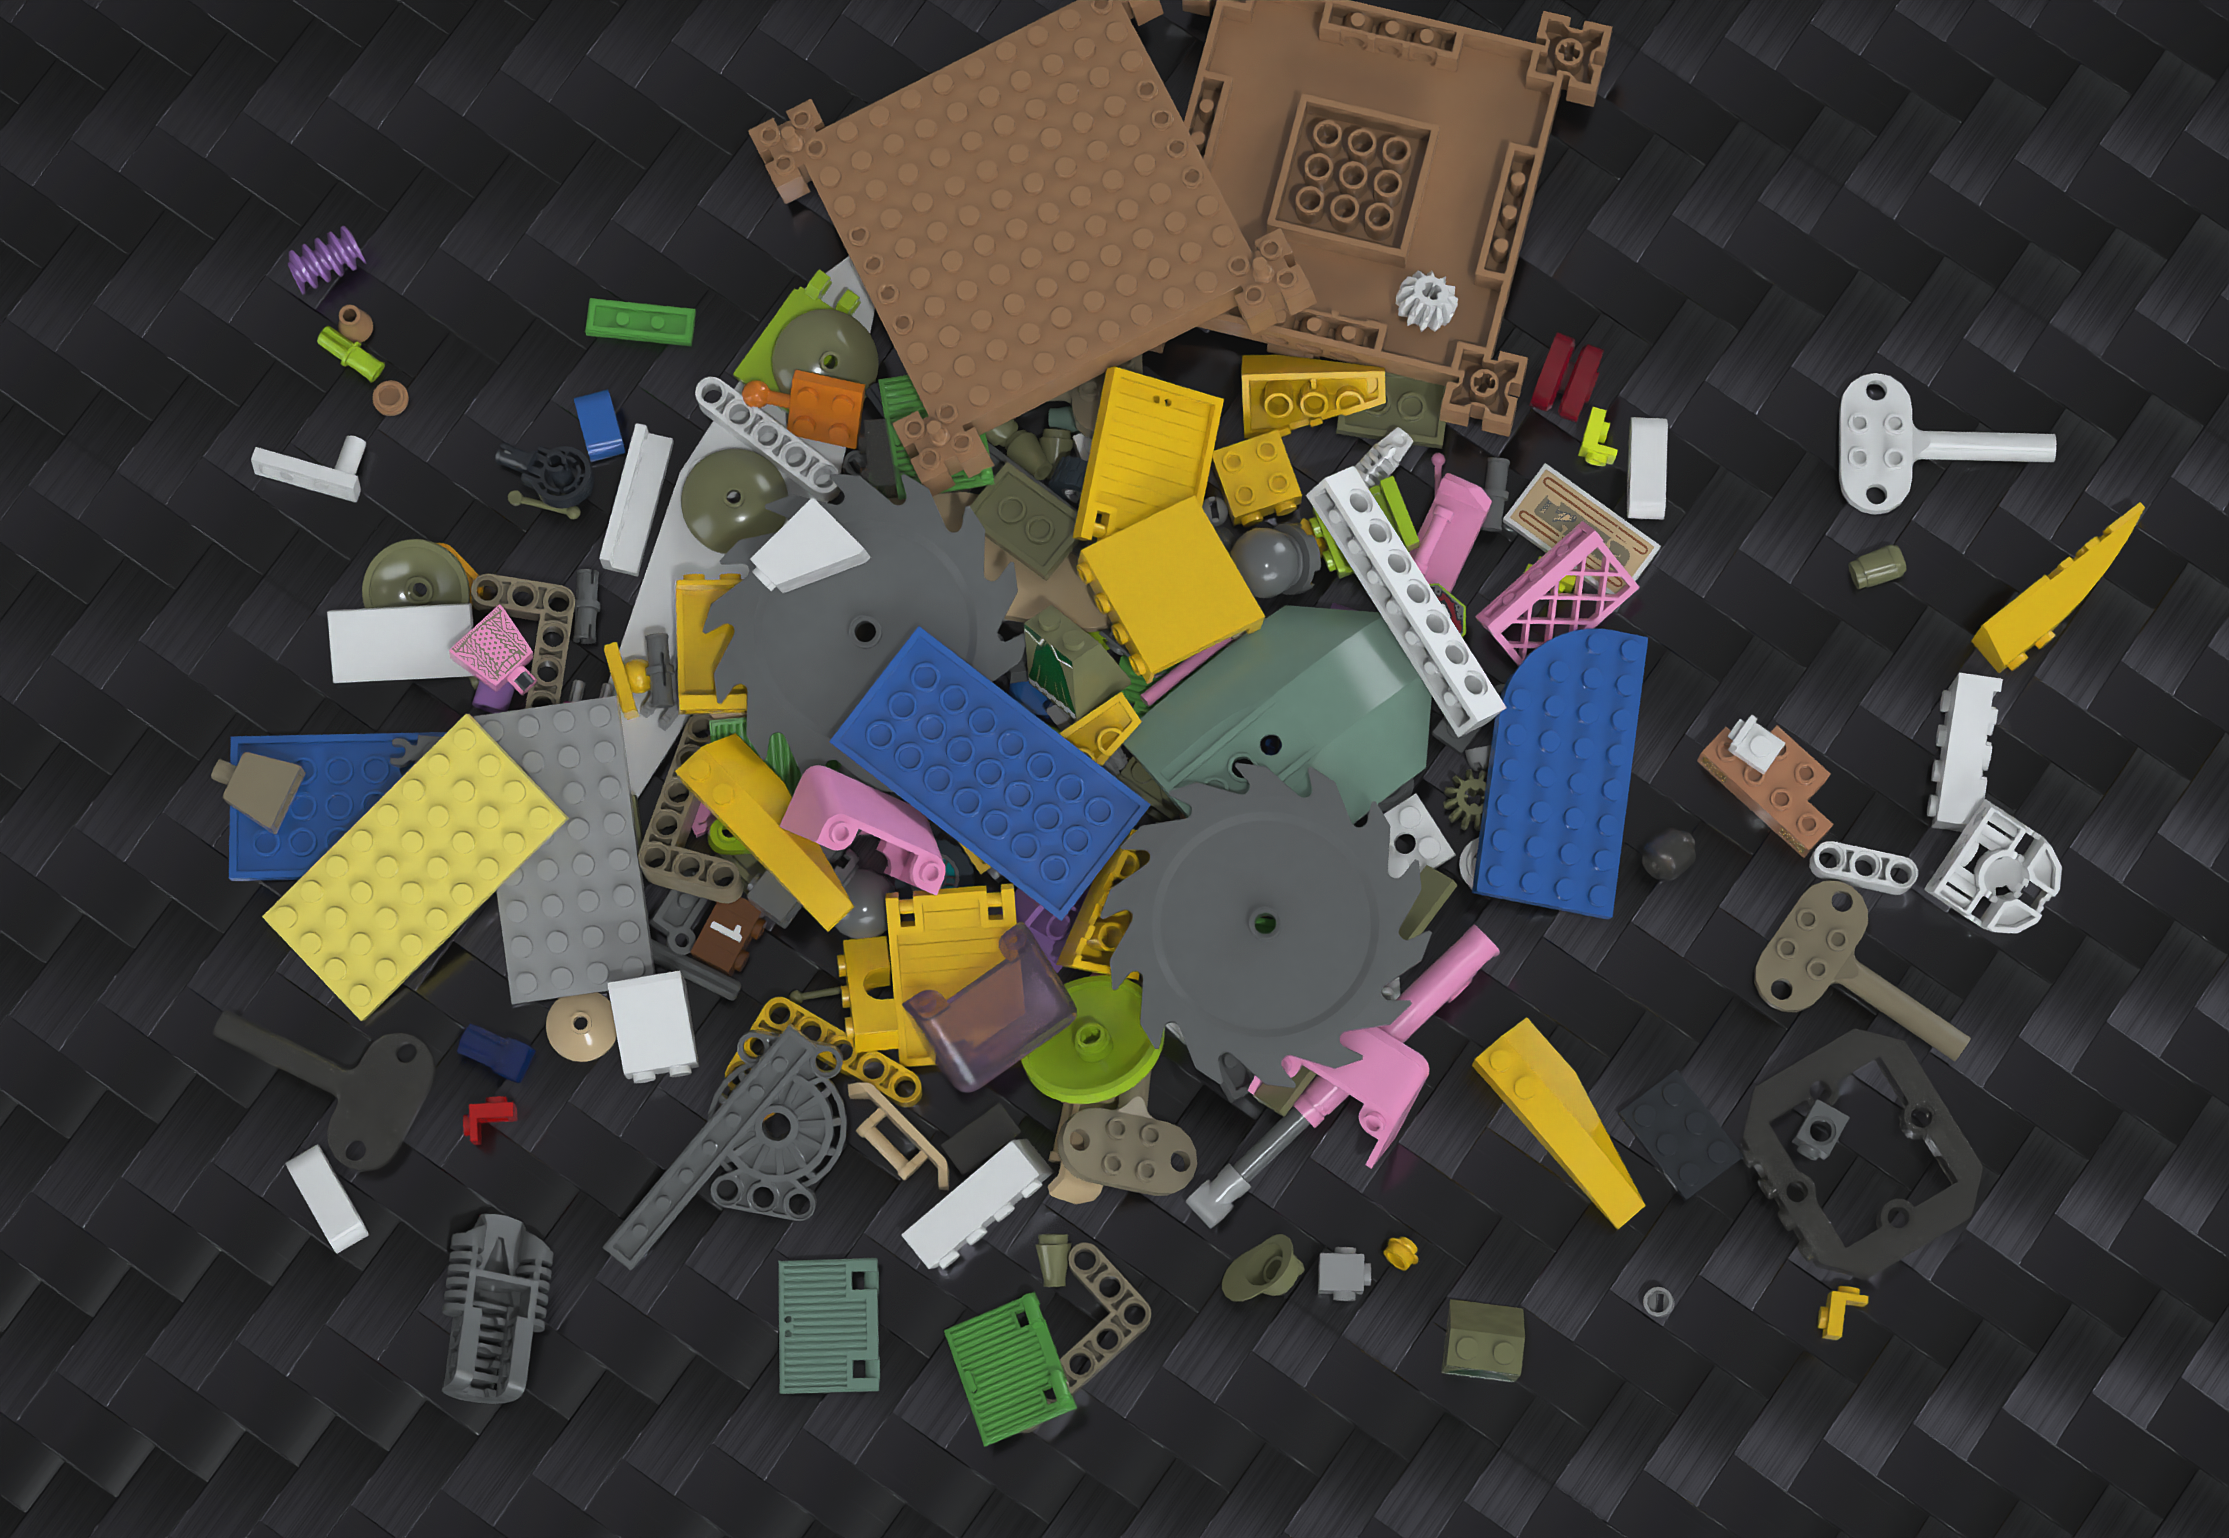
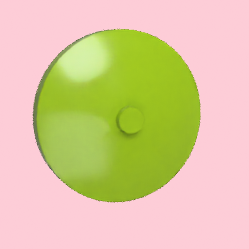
M1100 975L1071 981L1045 996L1027 1017L1019 1040L1020 1058L1034 1086L1045 1095L1062 1102L1089 1104L1116 1097L1139 1083L1157 1062L1165 1037L1164 1028L1160 1047L1155 1049L1140 1024L1143 987L1125 979L1117 990H1113L1111 976Z

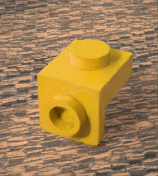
M1838 1286V1291H1831L1827 1295L1826 1307L1821 1306L1819 1310L1818 1328L1823 1329L1822 1338L1832 1340L1841 1338L1845 1306L1864 1307L1868 1304L1869 1296L1860 1295V1289L1847 1286Z

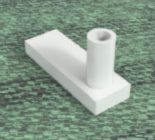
M346 436L334 469L255 447L251 462L254 473L257 475L357 502L361 488L358 476L355 474L365 450L366 442L356 436Z

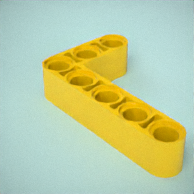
M775 997L769 1000L750 1029L781 1034L790 1023L800 1032H803L808 1026H817L822 1031L817 1041L830 1043L835 1046L848 1044L853 1048L852 1056L843 1061L840 1072L859 1083H871L886 1099L898 1106L912 1107L921 1099L922 1085L915 1073L878 1051L855 1053L854 1039H846L845 1032L789 999ZM779 1007L787 1008L790 1011L788 1021L783 1024H776L771 1021L772 1012ZM751 1037L745 1041L744 1050L749 1056H761L752 1052L753 1043L759 1038ZM823 1051L816 1057L833 1068L837 1065V1060L833 1057V1053L829 1051ZM736 1052L728 1065L725 1078L737 1067L745 1064L739 1057L738 1052ZM871 1062H878L884 1066V1072L881 1077L870 1079L864 1075L865 1067ZM733 1080L728 1083L732 1091L736 1085L733 1083ZM903 1080H909L916 1086L915 1092L907 1098L900 1097L895 1092L896 1086Z

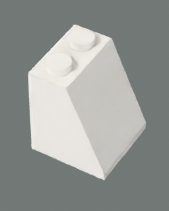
M812 497L750 560L756 565L752 573L770 591L777 587L782 593H786L866 563L871 557Z
M680 971L607 983L623 1071L627 1079L633 1078L634 1083H645L655 1080V1074L670 1072V1077H680L691 1074V1068L699 1067L687 986Z

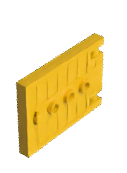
M1118 367L1107 368L1072 538L1087 541L1092 540L1093 536L1097 538L1098 542L1194 495L1202 507L1224 399ZM1097 513L1102 514L1100 523L1095 522Z
M1001 884V892L987 893L986 885L939 889L937 896L925 890L913 891V899L899 900L898 892L886 893L893 992L899 1028L898 1050L900 1065L911 1067L1020 1058L1019 1040L1025 1020L1014 884ZM1002 907L1003 914L989 915L988 908ZM914 913L915 921L901 922L900 914Z

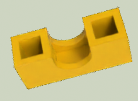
M887 936L843 940V955H837L839 977L846 976L847 986H841L843 1008L850 1007L851 1017L845 1018L846 1039H854L855 1053L899 1048V1028L895 998L879 1000L867 994L876 987L891 986V966Z

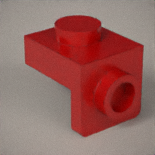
M507 1097L485 1098L486 1103L469 1104V1114L463 1115L464 1136H470V1141L474 1145L482 1144L481 1123L517 1121V1106L513 1102H508Z

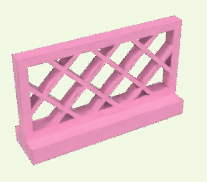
M1582 521L1475 617L1490 632L1515 664L1519 666L1526 657L1527 648H1537L1552 639L1554 624H1570L1569 632L1594 629L1640 587L1603 543V539L1596 530ZM1597 548L1603 555L1601 570L1585 569L1586 557ZM1609 563L1615 570H1609ZM1566 575H1576L1574 593H1558L1559 581ZM1584 576H1600L1598 594H1582ZM1608 576H1620L1626 583L1616 594H1605ZM1539 599H1549L1547 617H1531L1532 606ZM1557 600H1573L1571 618H1555ZM1581 600L1597 601L1595 613L1591 617L1579 618ZM1512 623H1523L1520 641H1507L1501 633ZM1530 624H1546L1544 642L1528 641ZM1513 648H1519V655Z

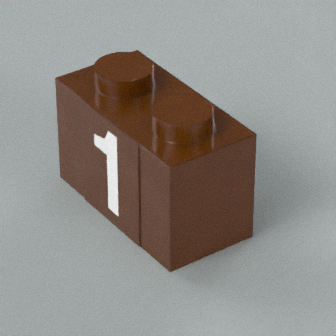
M742 897L729 904L717 902L690 951L692 957L729 977H732L735 970L741 972L750 956V952L746 950L753 938L758 940L767 925V921L763 919L765 914Z

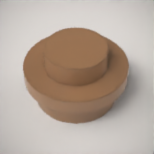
M389 380L382 382L374 390L373 404L383 415H398L408 405V392L397 381Z

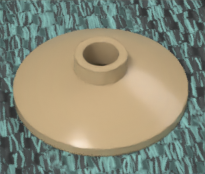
M598 992L561 997L556 1000L549 1010L546 1020V1032L552 1047L561 1056L577 1062L592 1061L603 1056L613 1046L617 1038L611 1002ZM580 1017L586 1018L588 1021L587 1027L583 1030H578L574 1026L575 1021Z

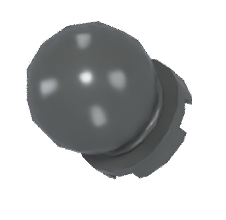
M1279 524L1273 529L1254 528L1244 533L1235 541L1229 555L1254 597L1273 598L1282 593L1286 595L1301 594L1312 589L1315 585L1311 582L1314 572L1321 568L1320 550L1315 537L1307 535L1300 528L1302 524Z
M848 848L843 856L847 861L843 863L839 859L834 865L833 870L852 901L854 908L835 925V928L851 939L881 936L888 930L885 896L886 893L896 892L895 887L886 876L873 869H858L857 862L860 856Z

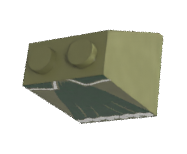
M1050 605L1024 623L1029 683L1075 721H1078L1131 685V679L1104 647L1054 606Z
M1450 1299L1441 1373L1515 1382L1521 1375L1525 1342L1523 1309Z

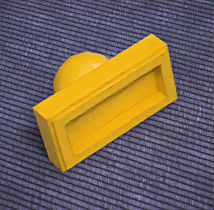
M617 642L604 645V652L622 713L627 720L640 717L633 693H645L651 689L650 676H646L645 668L649 667L648 661L633 659L624 665Z

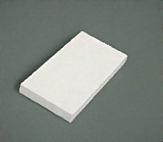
M472 603L343 609L327 612L333 683L473 676L454 662L449 654V650L474 628Z

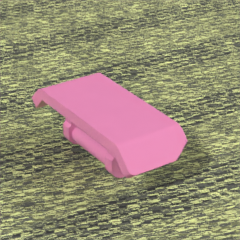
M1446 473L1442 478L1438 493L1417 535L1420 541L1419 548L1409 552L1428 584L1439 583L1449 593H1451L1492 503V500L1481 487L1450 473Z

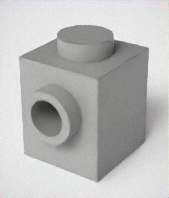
M1336 1247L1334 1248V1253L1319 1254L1318 1294H1333V1300L1353 1301L1356 1300V1294H1363L1364 1285H1371V1263H1364V1254H1356V1248Z

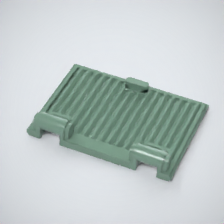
M877 1258L779 1261L780 1394L879 1391V1268ZM852 1272H864L863 1290H852ZM865 1360V1378H853V1361Z

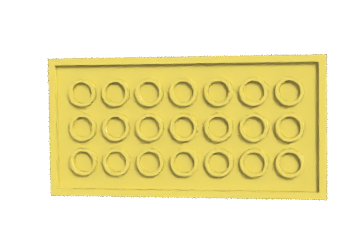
M465 714L262 917L360 1021H365L569 818L470 714Z

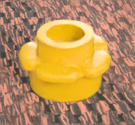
M1406 1237L1389 1239L1384 1255L1390 1263L1401 1270H1407L1411 1264L1418 1263V1257L1415 1255L1418 1249L1411 1240Z

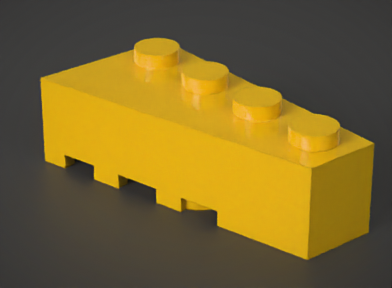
M1132 829L1120 846L1137 830ZM1119 846L1094 878L1056 965L1111 976L1110 958L1132 922L1133 915L1127 910L1120 911L1104 920L1100 918L1110 889L1149 862L1150 854L1147 851L1122 850ZM1132 972L1126 979L1139 980L1140 973Z

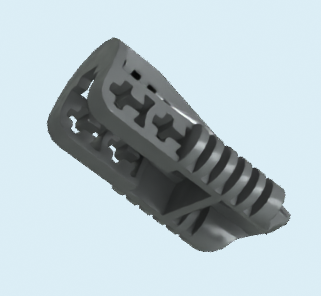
M481 1214L474 1229L466 1233L452 1235L451 1249L455 1251L449 1255V1261L453 1264L449 1265L447 1274L452 1277L446 1279L445 1286L450 1290L444 1293V1300L448 1303L443 1305L442 1313L453 1317L445 1380L442 1383L441 1391L450 1397L464 1401L489 1404L507 1403L518 1399L524 1392L533 1332H542L545 1329V1322L539 1319L546 1317L547 1310L541 1306L548 1304V1296L542 1293H547L550 1289V1284L546 1280L551 1278L552 1271L548 1267L553 1265L554 1253L550 1251V1248L541 1239L528 1233L523 1222L506 1215ZM495 1383H497V1390H493Z

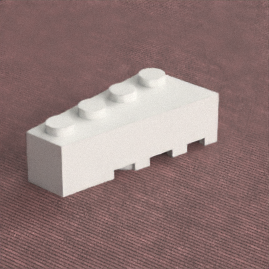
M1959 673L1948 690H1943L1940 711L1946 712L1944 725L1938 726L1936 735V746L1941 747L1940 760H1934L1931 780L1937 782L1936 795H1930L1927 816L1933 817L1932 828L1963 832L1985 799L1987 777L1982 776L1983 770H1988L1993 747L1991 742H1987V735H1992L1994 724H1996L1998 710L1995 707H1991L1995 694L2001 692L2003 681L2001 678Z
M1028 1139L1012 1140L906 1230L902 1237L928 1269L936 1268L939 1265L942 1269H945L960 1256L957 1251L966 1243H969L971 1246L987 1233L985 1229L995 1220L1000 1222L1015 1209L1014 1204L1023 1197L1026 1199L1034 1194L1043 1185L1042 1182L1053 1174L1054 1171Z

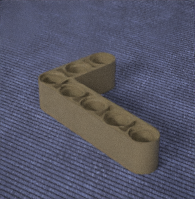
M494 574L478 576L472 583L470 594L471 602L478 611L490 613L500 604L509 617L539 621L531 674L537 679V682L528 691L525 709L532 708L538 701H544L549 705L559 704L575 607V597L572 591L562 585ZM483 586H490L496 590L497 596L490 601H485L478 596L477 591ZM518 592H526L531 595L533 601L527 606H519L514 602L513 596ZM555 597H560L567 602L568 608L565 611L556 612L549 607L548 602ZM548 632H556L562 637L563 642L559 646L551 647L544 643L543 636ZM548 666L553 668L557 673L556 679L551 682L541 680L537 674L540 668Z
M694 714L686 723L640 847L638 860L645 878L652 884L729 904L741 897L744 888L736 865L725 859L684 848L701 802L682 783L675 771L698 749L711 743L710 735L706 738H698L696 736L703 730H710L709 720H713L708 714ZM679 794L689 795L683 802H673V799ZM668 826L677 827L675 832L670 835L661 834L662 830ZM661 858L665 860L659 867H649L650 862L654 859ZM689 868L699 869L698 873L692 877L683 876L684 872ZM722 878H733L732 883L728 886L722 887L717 885L718 881Z
M1079 1243L1073 1247L1068 1258L1069 1267L1073 1275L1104 1307L1109 1315L1060 1359L1067 1378L1066 1383L1072 1396L1145 1331L1151 1320V1309L1148 1303L1101 1251L1090 1243ZM1081 1252H1089L1096 1259L1095 1265L1089 1270H1081L1075 1265L1076 1256ZM1114 1279L1119 1283L1121 1289L1118 1295L1108 1298L1101 1294L1099 1287L1104 1280ZM1131 1306L1142 1308L1145 1312L1143 1322L1138 1325L1129 1324L1124 1318L1127 1308ZM1103 1331H1112L1118 1337V1343L1110 1350L1102 1349L1097 1344L1098 1335ZM1080 1355L1087 1357L1091 1362L1089 1371L1082 1375L1073 1373L1069 1367L1070 1361ZM1047 1399L1048 1404H1051V1403H1053V1402H1056L1057 1399H1055V1400ZM1040 1423V1424H1038V1425H1035V1426H1033V1427H1031V1428H1028V1429H1026V1430H1024V1431H1021V1432H1023V1433L1032 1432V1431L1036 1430V1429H1037L1041 1424H1043V1423Z

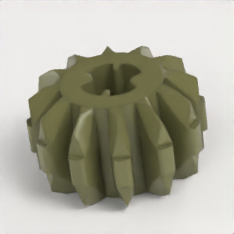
M1466 770L1465 781L1455 775L1452 778L1455 787H1446L1444 790V794L1452 799L1444 801L1443 808L1447 810L1456 809L1450 814L1449 820L1454 822L1462 817L1461 829L1463 830L1468 828L1469 821H1474L1475 830L1480 831L1486 783L1484 782L1486 771L1482 770L1479 773L1478 779H1474L1472 770ZM1467 794L1471 797L1479 795L1481 797L1479 805L1481 806L1478 807L1475 803L1470 806L1466 804Z

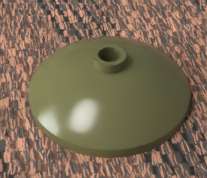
M814 310L796 317L782 330L773 349L772 371L780 392L790 395L795 370L865 384L866 391L876 381L878 353L870 333L858 320L837 310ZM828 355L835 359V366L832 369H828L824 365V359Z
M725 449L705 457L691 470L682 490V513L689 531L702 545L712 551L725 555L741 539L775 533L783 527L786 517L765 509V504L788 496V491L781 473L768 459L758 453L745 449ZM732 492H737L741 495V499L738 503L732 504L727 500L728 495Z
M407 539L391 544L372 560L364 576L362 597L365 608L463 604L470 602V587L464 568L450 551L428 540ZM417 583H423L426 586V594L422 595L416 591Z

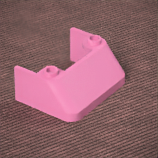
M1378 1027L1349 1031L1340 1036V1043L1344 1047L1363 1055V1060L1333 1069L1293 1056H1287L1282 1060V1067L1290 1078L1294 1077L1303 1065L1364 1103L1359 1113V1122L1367 1133L1378 1139L1365 1164L1371 1169L1396 1138L1429 1075V1065L1421 1054ZM1255 1076L1248 1091L1254 1095L1263 1082Z

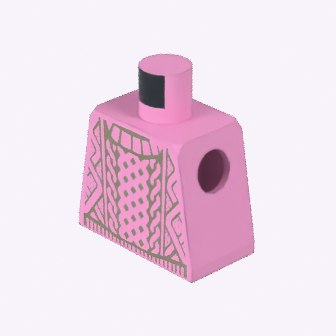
M500 604L449 650L450 658L496 692L509 682L521 695H524L537 682V679L525 668L533 659V652Z

